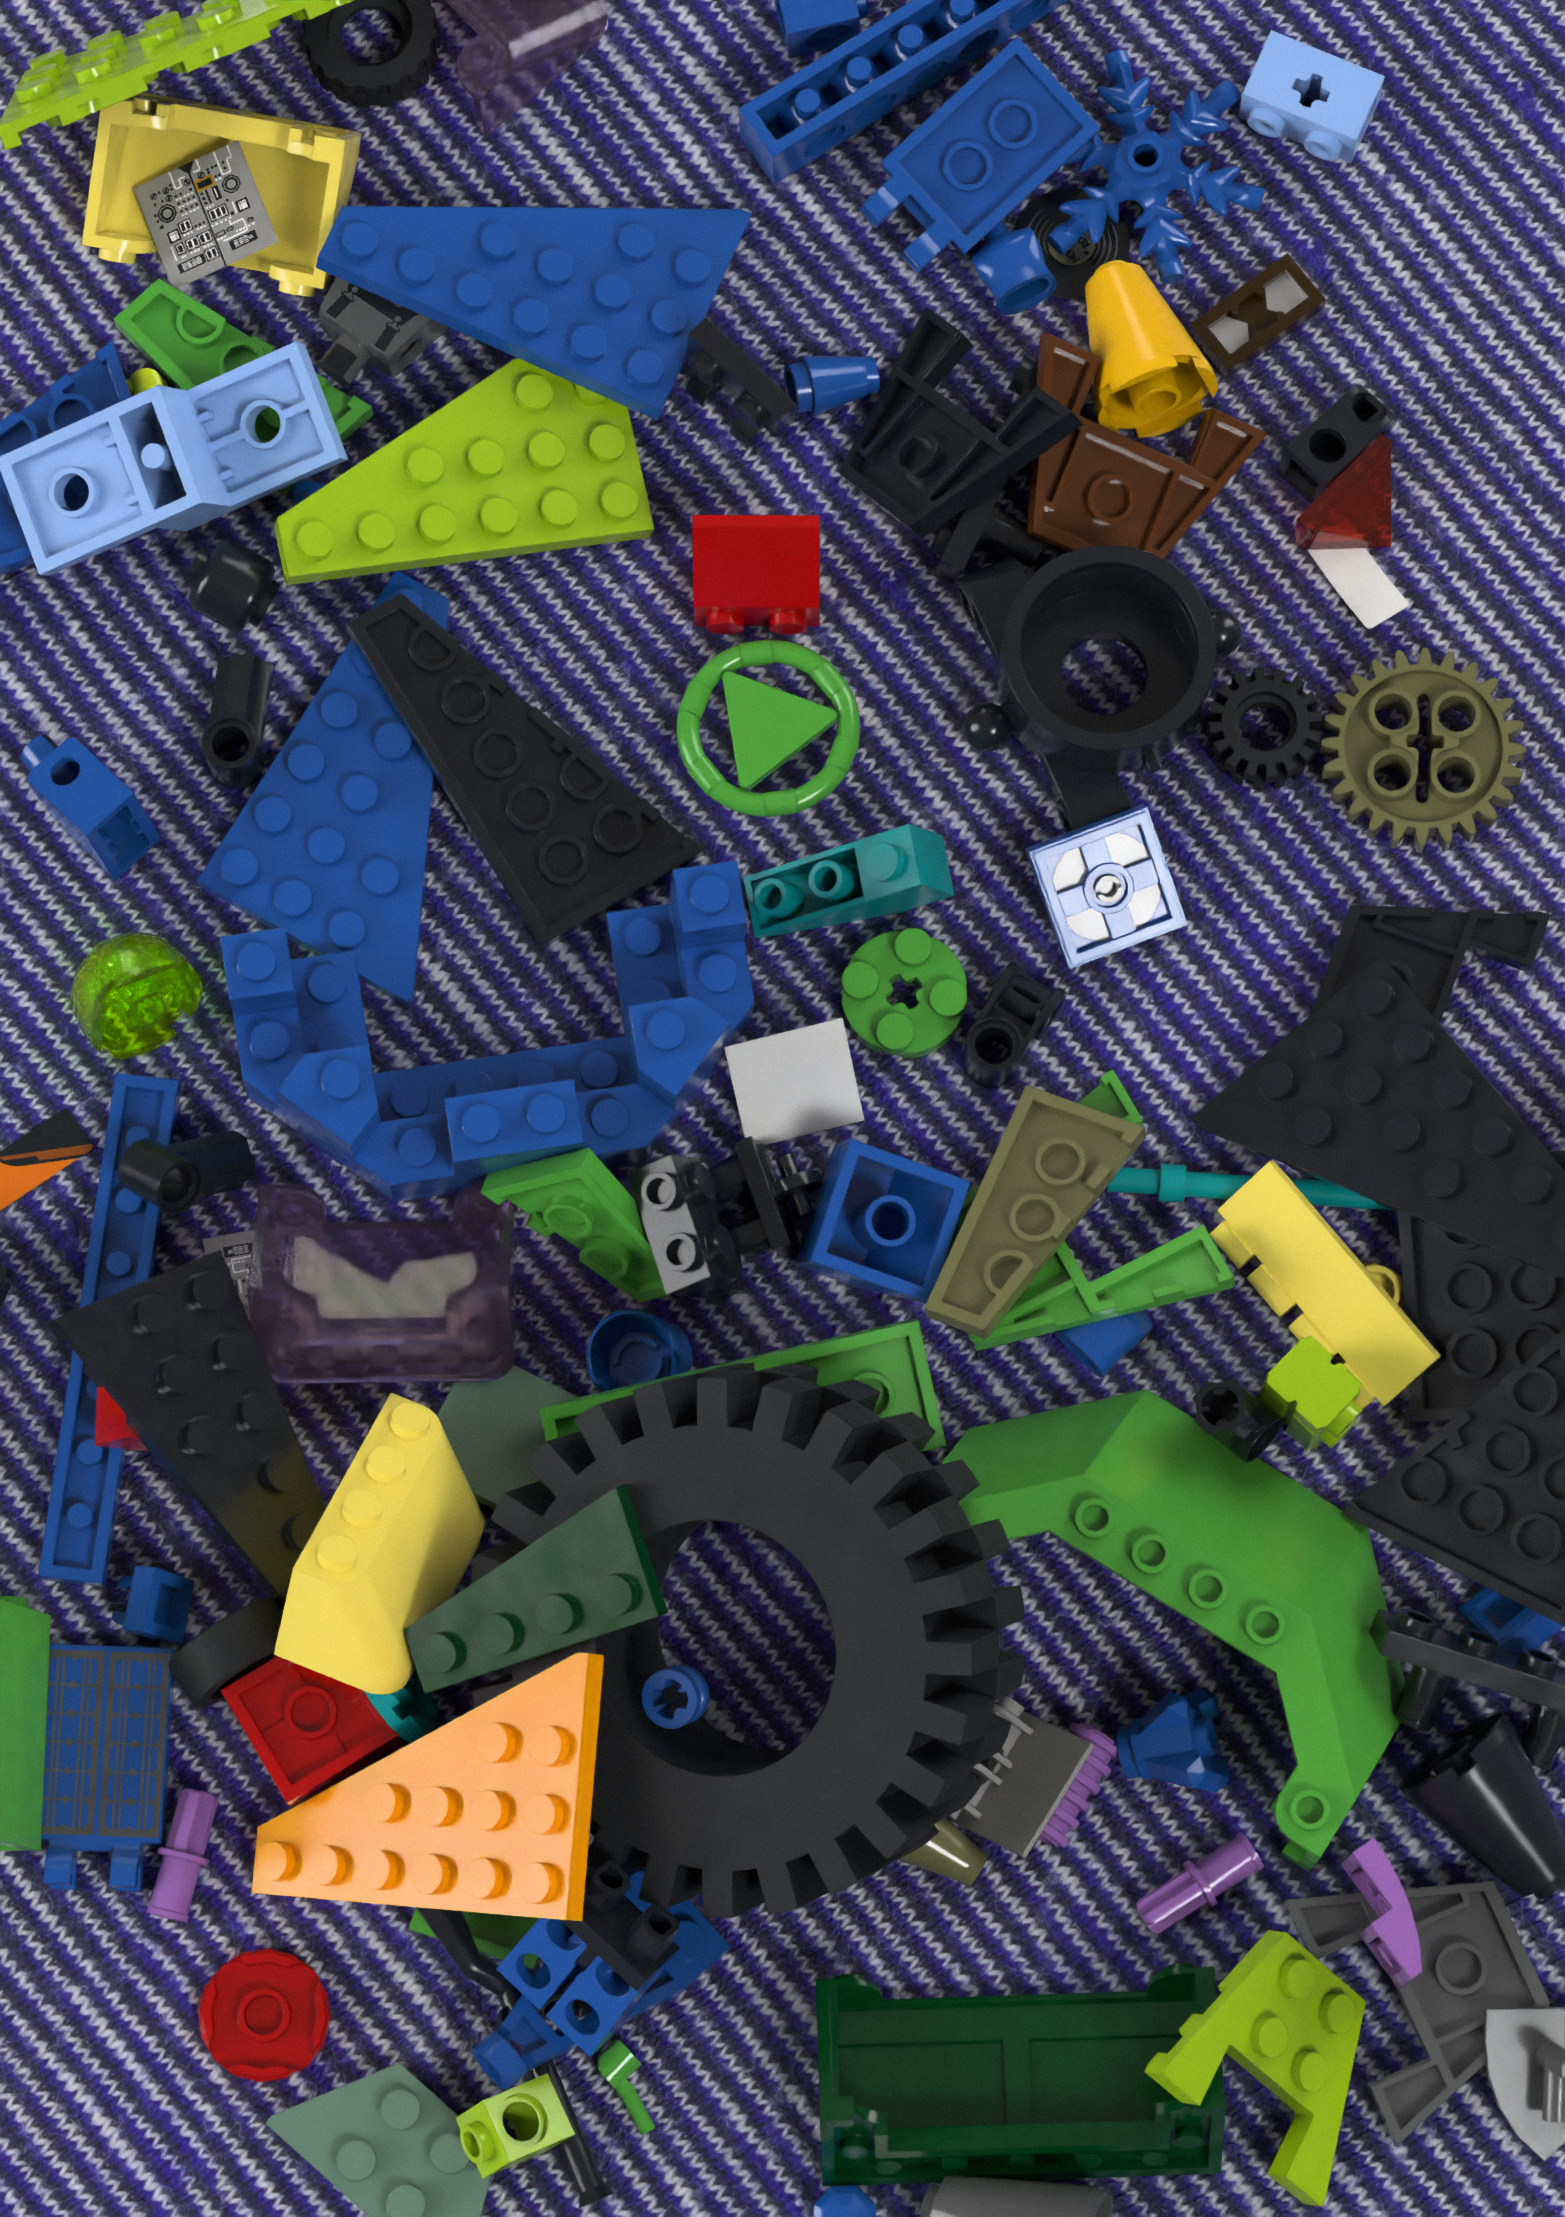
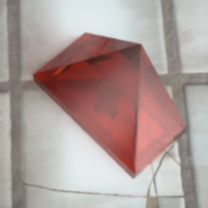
M1383 434L1297 518L1294 543L1302 550L1391 547V441Z

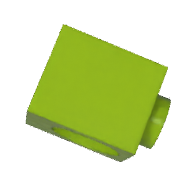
M548 2073L482 2100L455 2118L461 2130L460 2140L467 2157L473 2163H476L482 2179L547 2152L575 2135ZM503 2117L513 2124L517 2140L506 2132L503 2126Z

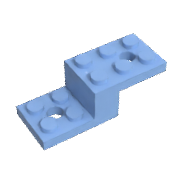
M295 341L189 390L161 385L154 386L0 456V471L39 575L50 576L156 528L189 531L348 460L305 343ZM271 407L278 413L281 424L276 437L270 442L264 443L255 432V420L262 410ZM79 475L88 485L89 496L82 508L73 511L65 502L64 489L71 478Z

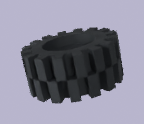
M1264 667L1253 668L1252 675L1249 677H1245L1242 671L1233 676L1232 683L1229 686L1224 683L1217 692L1215 702L1212 701L1206 725V736H1208L1207 749L1210 757L1215 755L1217 758L1216 768L1222 774L1227 770L1233 774L1232 782L1242 786L1244 780L1253 782L1252 789L1263 790L1265 783H1273L1274 789L1285 786L1286 779L1292 777L1295 781L1303 774L1305 766H1310L1315 757L1321 736L1320 728L1322 724L1321 711H1316L1318 700L1312 691L1308 694L1303 691L1305 683L1297 676L1292 682L1284 679L1286 673L1284 670L1275 668L1274 675H1264ZM1264 707L1273 709L1282 715L1288 727L1286 740L1280 746L1271 750H1258L1249 746L1240 734L1239 723L1242 717L1250 710Z

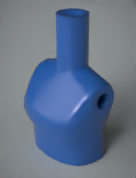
M1002 220L984 237L986 244L971 258L981 281L991 291L998 310L1005 315L1017 314L1034 307L1048 298L1056 289V279L1045 263L1043 250L1032 228L1008 231Z

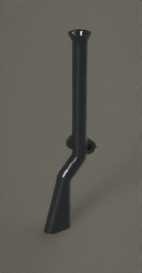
M416 1907L459 1971L498 1996L502 2009L498 2012L497 2019L501 2026L522 1996V1993L496 1970L499 1965L479 1953L462 1911ZM553 2060L530 2070L529 2073L532 2079L548 2073L575 2132V2135L559 2145L580 2193L579 2208L614 2194L615 2192L603 2182Z

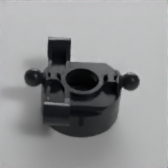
M1101 545L1077 549L1053 558L1052 561L1042 566L1029 579L1014 555L966 574L955 580L957 594L969 623L975 631L980 633L998 667L997 684L1001 705L991 702L981 703L969 710L964 718L962 727L964 737L973 748L988 752L996 751L1004 746L1011 737V734L1014 733L1029 752L1034 751L1038 755L1049 779L1056 799L1057 813L1065 833L1131 809V804L1117 772L1141 766L1149 774L1160 770L1161 766L1158 759L1172 751L1186 736L1192 733L1202 716L1214 675L1216 658L1228 656L1241 643L1242 629L1240 622L1231 612L1226 610H1208L1202 596L1194 585L1174 566L1155 555L1130 547ZM1100 638L1119 641L1132 649L1143 663L1147 679L1145 690L1138 701L1123 712L1109 715L1087 712L1074 704L1064 691L1060 675L1062 663L1071 650L1085 641Z

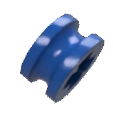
M672 1665L652 1674L645 1682L642 1690V1706L646 1715L656 1725L666 1729H677L699 1719L706 1711L710 1700L709 1687L705 1678L695 1668L688 1665ZM677 1681L682 1685L678 1693L686 1691L688 1704L677 1708L674 1712L669 1708L673 1700L665 1702L663 1689L674 1685Z

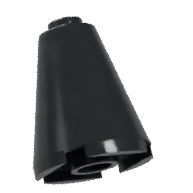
M1495 1711L1476 1719L1451 1735L1455 1743L1447 1747L1439 1755L1434 1749L1425 1755L1404 1776L1399 1784V1789L1412 1807L1519 1897L1534 1894L1538 1900L1550 1896L1565 1884V1840L1513 1723L1501 1711Z

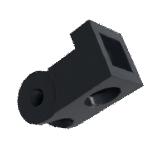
M1357 385L1285 447L1276 473L1317 509L1334 493L1336 486L1362 462V458L1371 453L1384 440L1395 426L1398 418L1362 385Z

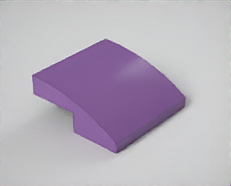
M1373 1837L1355 1850L1341 1866L1379 1917L1359 1935L1399 1989L1422 1972L1420 1943L1412 1910L1402 1884L1388 1857Z

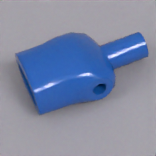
M1142 1310L1054 1332V1335L1087 1369L1096 1376L1104 1378L1122 1357L1145 1339L1152 1330V1321L1147 1313Z

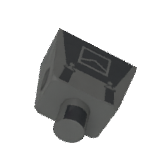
M336 277L319 310L323 331L334 339L335 342L319 361V366L327 375L344 386H348L366 362L386 376L393 378L398 376L450 327Z

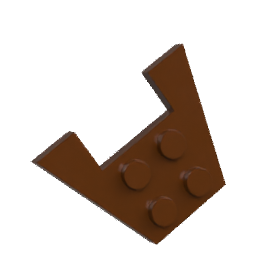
M1049 333L1040 335L1037 387L1071 410L1084 425L1031 462L1027 534L1068 552L1091 546L1115 545L1135 548L1164 559L1268 433L1215 409L1205 410L1186 461L1183 463L1079 416L1102 358Z

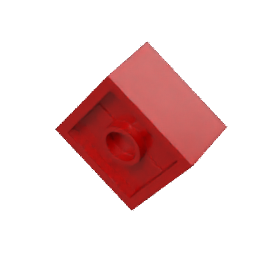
M278 1656L220 1690L286 1803L291 1808L356 1774L407 1743L385 1722L363 1690Z

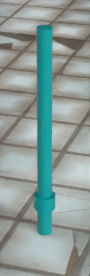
M1160 1163L1159 1169L1122 1167L1107 1186V1192L1157 1195L1158 1202L1184 1203L1185 1197L1228 1200L1253 1176L1186 1171V1165ZM1290 1178L1314 1206L1394 1211L1364 1196L1321 1180Z

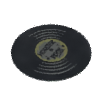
M1064 188L1040 196L1024 210L1015 230L1032 228L1043 250L1045 263L1056 279V289L1051 295L1058 297H1086V283L1094 275L1098 267L1114 260L1127 262L1129 255V231L1120 212L1118 224L1107 215L1103 235L1097 244L1091 242L1089 234L1086 232L1063 255L1059 254L1050 245L1047 235L1071 217V215L1061 212L1059 206L1068 201L1090 198L1082 189Z

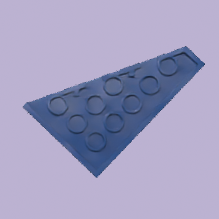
M343 206L318 255L316 268L658 420L688 356L686 353L688 334L705 319L747 229L752 214L742 209Z
M400 571L393 573L370 609L372 610L402 593L445 631L449 632L451 610L449 599ZM352 639L197 881L201 888L272 929L285 927L287 938L318 956L355 950L359 980L409 1008L416 997L415 984L418 951L421 942V918L425 898L431 812L433 809L435 774Z

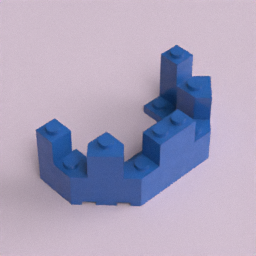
M737 860L674 869L672 871L668 904L606 913L625 1036L373 1074L355 950L291 960L285 927L222 936L220 941L228 995L234 1017L242 1078L247 1097L265 1111L271 1112L292 1127L301 1137L341 1166L344 1165L368 1182L373 1189L393 1203L482 1189L488 1173L585 1148H590L608 1170L644 1165L661 1144V1140L678 1117L684 1113L712 1075L715 1067L726 1054L724 1047L733 1045L751 1022L754 995L744 941L747 919Z

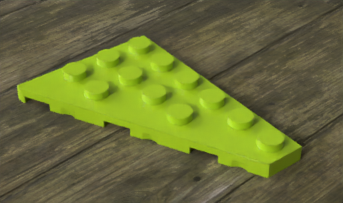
M207 0L201 4L203 12L182 19L178 11L161 14L144 23L146 31L123 38L120 30L111 31L89 40L86 43L88 50L68 57L65 56L63 50H55L40 55L29 61L31 69L26 70L21 76L22 78L0 119V137L5 150L22 145L21 138L25 130L45 120L48 127H64L91 113L103 110L147 91L148 87L146 84L157 79L159 71L169 67L171 73H188L209 62L271 37L269 31L281 24V18L291 15L294 21L311 20L354 0Z
M516 357L277 517L274 530L286 585L650 538L654 531V524L628 407Z

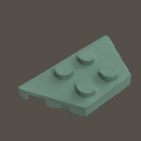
M400 2063L271 2115L265 2122L267 2126L368 2217L483 2216L484 2204L493 2175L482 2179L476 2163H473L465 2154L460 2140L461 2130L455 2119L459 2115Z

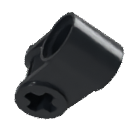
M1014 960L1010 961L992 988L984 1008L969 1029L966 1037L963 1068L968 1078L976 1085L985 1088H999L1008 1084L1016 1076L1035 1043L1044 1036L1065 1001L1067 992L1059 987L1054 991L1023 974L1021 972V964ZM995 1041L1002 1044L1008 1050L1010 1056L999 1064H990L983 1061L975 1049L982 1043Z

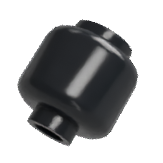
M231 539L220 541L212 553L200 547L183 578L184 581L193 585L189 595L190 607L195 612L233 632L243 630L248 624L258 627L281 585L273 580L275 568L270 560Z

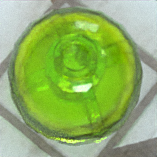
M136 931L111 937L92 948L74 975L71 986V1003L75 1018L92 1046L100 1053L101 1049H107L113 1058L127 1059L144 1055L172 1039L177 1033L173 1028L167 1026L178 1020L184 1011L191 1019L198 1009L203 988L198 972L189 960L165 938L154 934Z

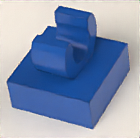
M135 1565L133 1576H124L119 1579L118 1583L119 1587L130 1590L126 1613L120 1611L113 1612L111 1619L115 1623L123 1625L122 1630L163 1643L182 1644L195 1581L156 1567Z

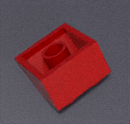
M693 515V609L695 626H707L709 632L716 634L740 633L744 630V626L769 627L771 632L783 635L800 634L805 632L807 627H820V515Z

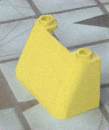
M143 92L100 110L82 245L99 248L98 258L127 264L135 263L136 254L158 253L133 188L238 140L279 242L228 266L269 273L270 278L280 281L279 291L292 295L314 297L316 288L325 289L330 283L331 274L316 268L317 259L342 207L348 204L358 160L361 133L333 126Z

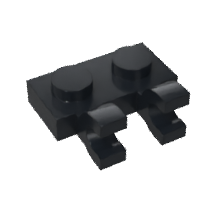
M707 318L688 334L686 353L691 357L688 359V364L695 374L687 383L685 391L701 407H704L712 400V395L719 386L724 388L735 399L732 405L739 415L731 426L730 434L744 448L748 450L756 442L757 436L763 428H766L776 438L793 421L796 403Z

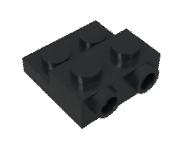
M670 1154L627 1173L666 1295L723 1300L745 1291L739 1274L742 1270L741 1256L729 1231L723 1225L720 1216L723 1204L716 1192L714 1180L708 1169L701 1164L700 1159Z

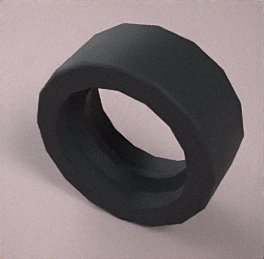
M269 1597L263 1598L234 1611L202 1631L172 1657L169 1668L195 1707L204 1708L225 1699L220 1690L276 1657L274 1650L283 1612L274 1599Z

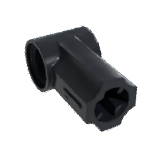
M232 654L229 657L218 658L209 725L202 736V751L213 779L221 786L229 789H244L254 784L261 776L264 768L262 747L273 677V665L259 660L255 656ZM239 743L248 747L247 753L236 761L227 762L218 758L221 750L230 744Z
M236 1131L163 1145L153 1138H143L134 1142L124 1153L118 1170L119 1180L124 1188L166 1213L180 1214L194 1205L198 1198L243 1188L247 1180L254 1179L256 1159L251 1154L247 1138Z
M1228 1378L1223 1382L1217 1383L1206 1381L1192 1398L1196 1404L1197 1411L1195 1423L1219 1440L1245 1463L1252 1462L1264 1452L1277 1436L1283 1424V1418L1235 1378Z

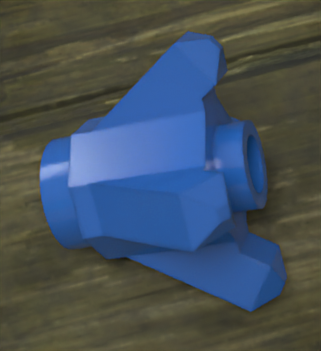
M1200 1687L1184 1697L1169 1691L1142 1718L1132 1720L1130 1726L1118 1728L1116 1735L1117 1751L1126 1777L1128 1779L1142 1777L1143 1780L1159 1779L1190 1789L1198 1788L1217 1793L1226 1785L1230 1776L1224 1759L1213 1757L1218 1754L1219 1750L1218 1736L1212 1721L1213 1718L1218 1716L1219 1700L1217 1696Z

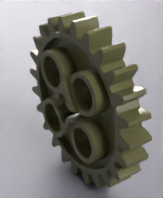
M1422 648L1417 664L1412 665L1409 664L1402 650L1396 651L1393 659V669L1389 671L1377 658L1373 659L1369 667L1371 681L1354 672L1350 676L1348 683L1354 696L1337 692L1332 705L1342 715H1326L1322 726L1328 733L1336 736L1321 740L1319 746V754L1336 758L1325 764L1321 773L1322 779L1341 780L1332 791V802L1351 799L1353 803L1348 811L1346 820L1351 823L1366 815L1371 819L1366 835L1370 839L1377 835L1383 827L1391 830L1390 847L1394 849L1400 844L1404 834L1413 836L1414 846L1418 853H1422L1428 836L1434 835L1443 851L1448 850L1452 842V831L1457 830L1468 842L1472 841L1476 834L1474 819L1491 828L1497 818L1491 804L1508 808L1513 795L1503 785H1519L1523 775L1521 770L1509 764L1522 761L1526 754V746L1509 742L1521 734L1524 727L1523 721H1504V717L1513 707L1514 700L1512 698H1504L1494 701L1492 696L1499 680L1494 677L1481 685L1475 682L1474 678L1478 668V663L1476 662L1468 665L1462 673L1455 671L1454 653L1450 651L1444 657L1440 666L1432 665L1428 648ZM1421 697L1426 698L1429 702L1426 749L1432 753L1425 771L1427 802L1419 803L1416 800L1419 753L1413 747L1419 731L1417 700ZM1384 708L1397 709L1406 718L1407 725L1401 729H1387L1379 724L1375 713ZM1447 710L1459 711L1467 717L1470 727L1460 732L1450 731L1441 724L1438 715ZM1385 768L1395 769L1405 778L1406 786L1394 791L1384 789L1375 780L1374 773ZM1449 770L1460 772L1468 780L1470 788L1464 792H1449L1441 786L1437 775Z

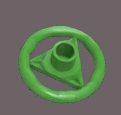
M764 639L739 643L736 646L730 647L709 660L689 682L678 708L677 743L687 772L707 796L736 812L769 818L798 813L817 804L835 790L849 773L857 753L860 739V717L849 683L829 660H826L815 651L796 643ZM773 663L795 667L810 675L831 700L834 709L733 672L740 668ZM721 680H723L739 787L726 781L724 776L705 755L700 739V720L712 690ZM837 721V736L825 766L813 779L795 789L766 792L763 794L749 791Z

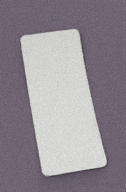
M1346 520L1339 521L1306 541L1305 547L1321 571L1366 628L1371 629L1409 606V602L1381 570Z

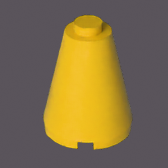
M1114 260L1098 267L1094 275L1086 283L1085 296L1090 352L1102 358L1092 382L1094 408L1099 425L1119 434L1118 428L1135 429L1138 438L1154 437L1182 427L1203 412L1200 401L1208 392L1214 398L1218 390V382L1213 368L1141 266L1122 260Z

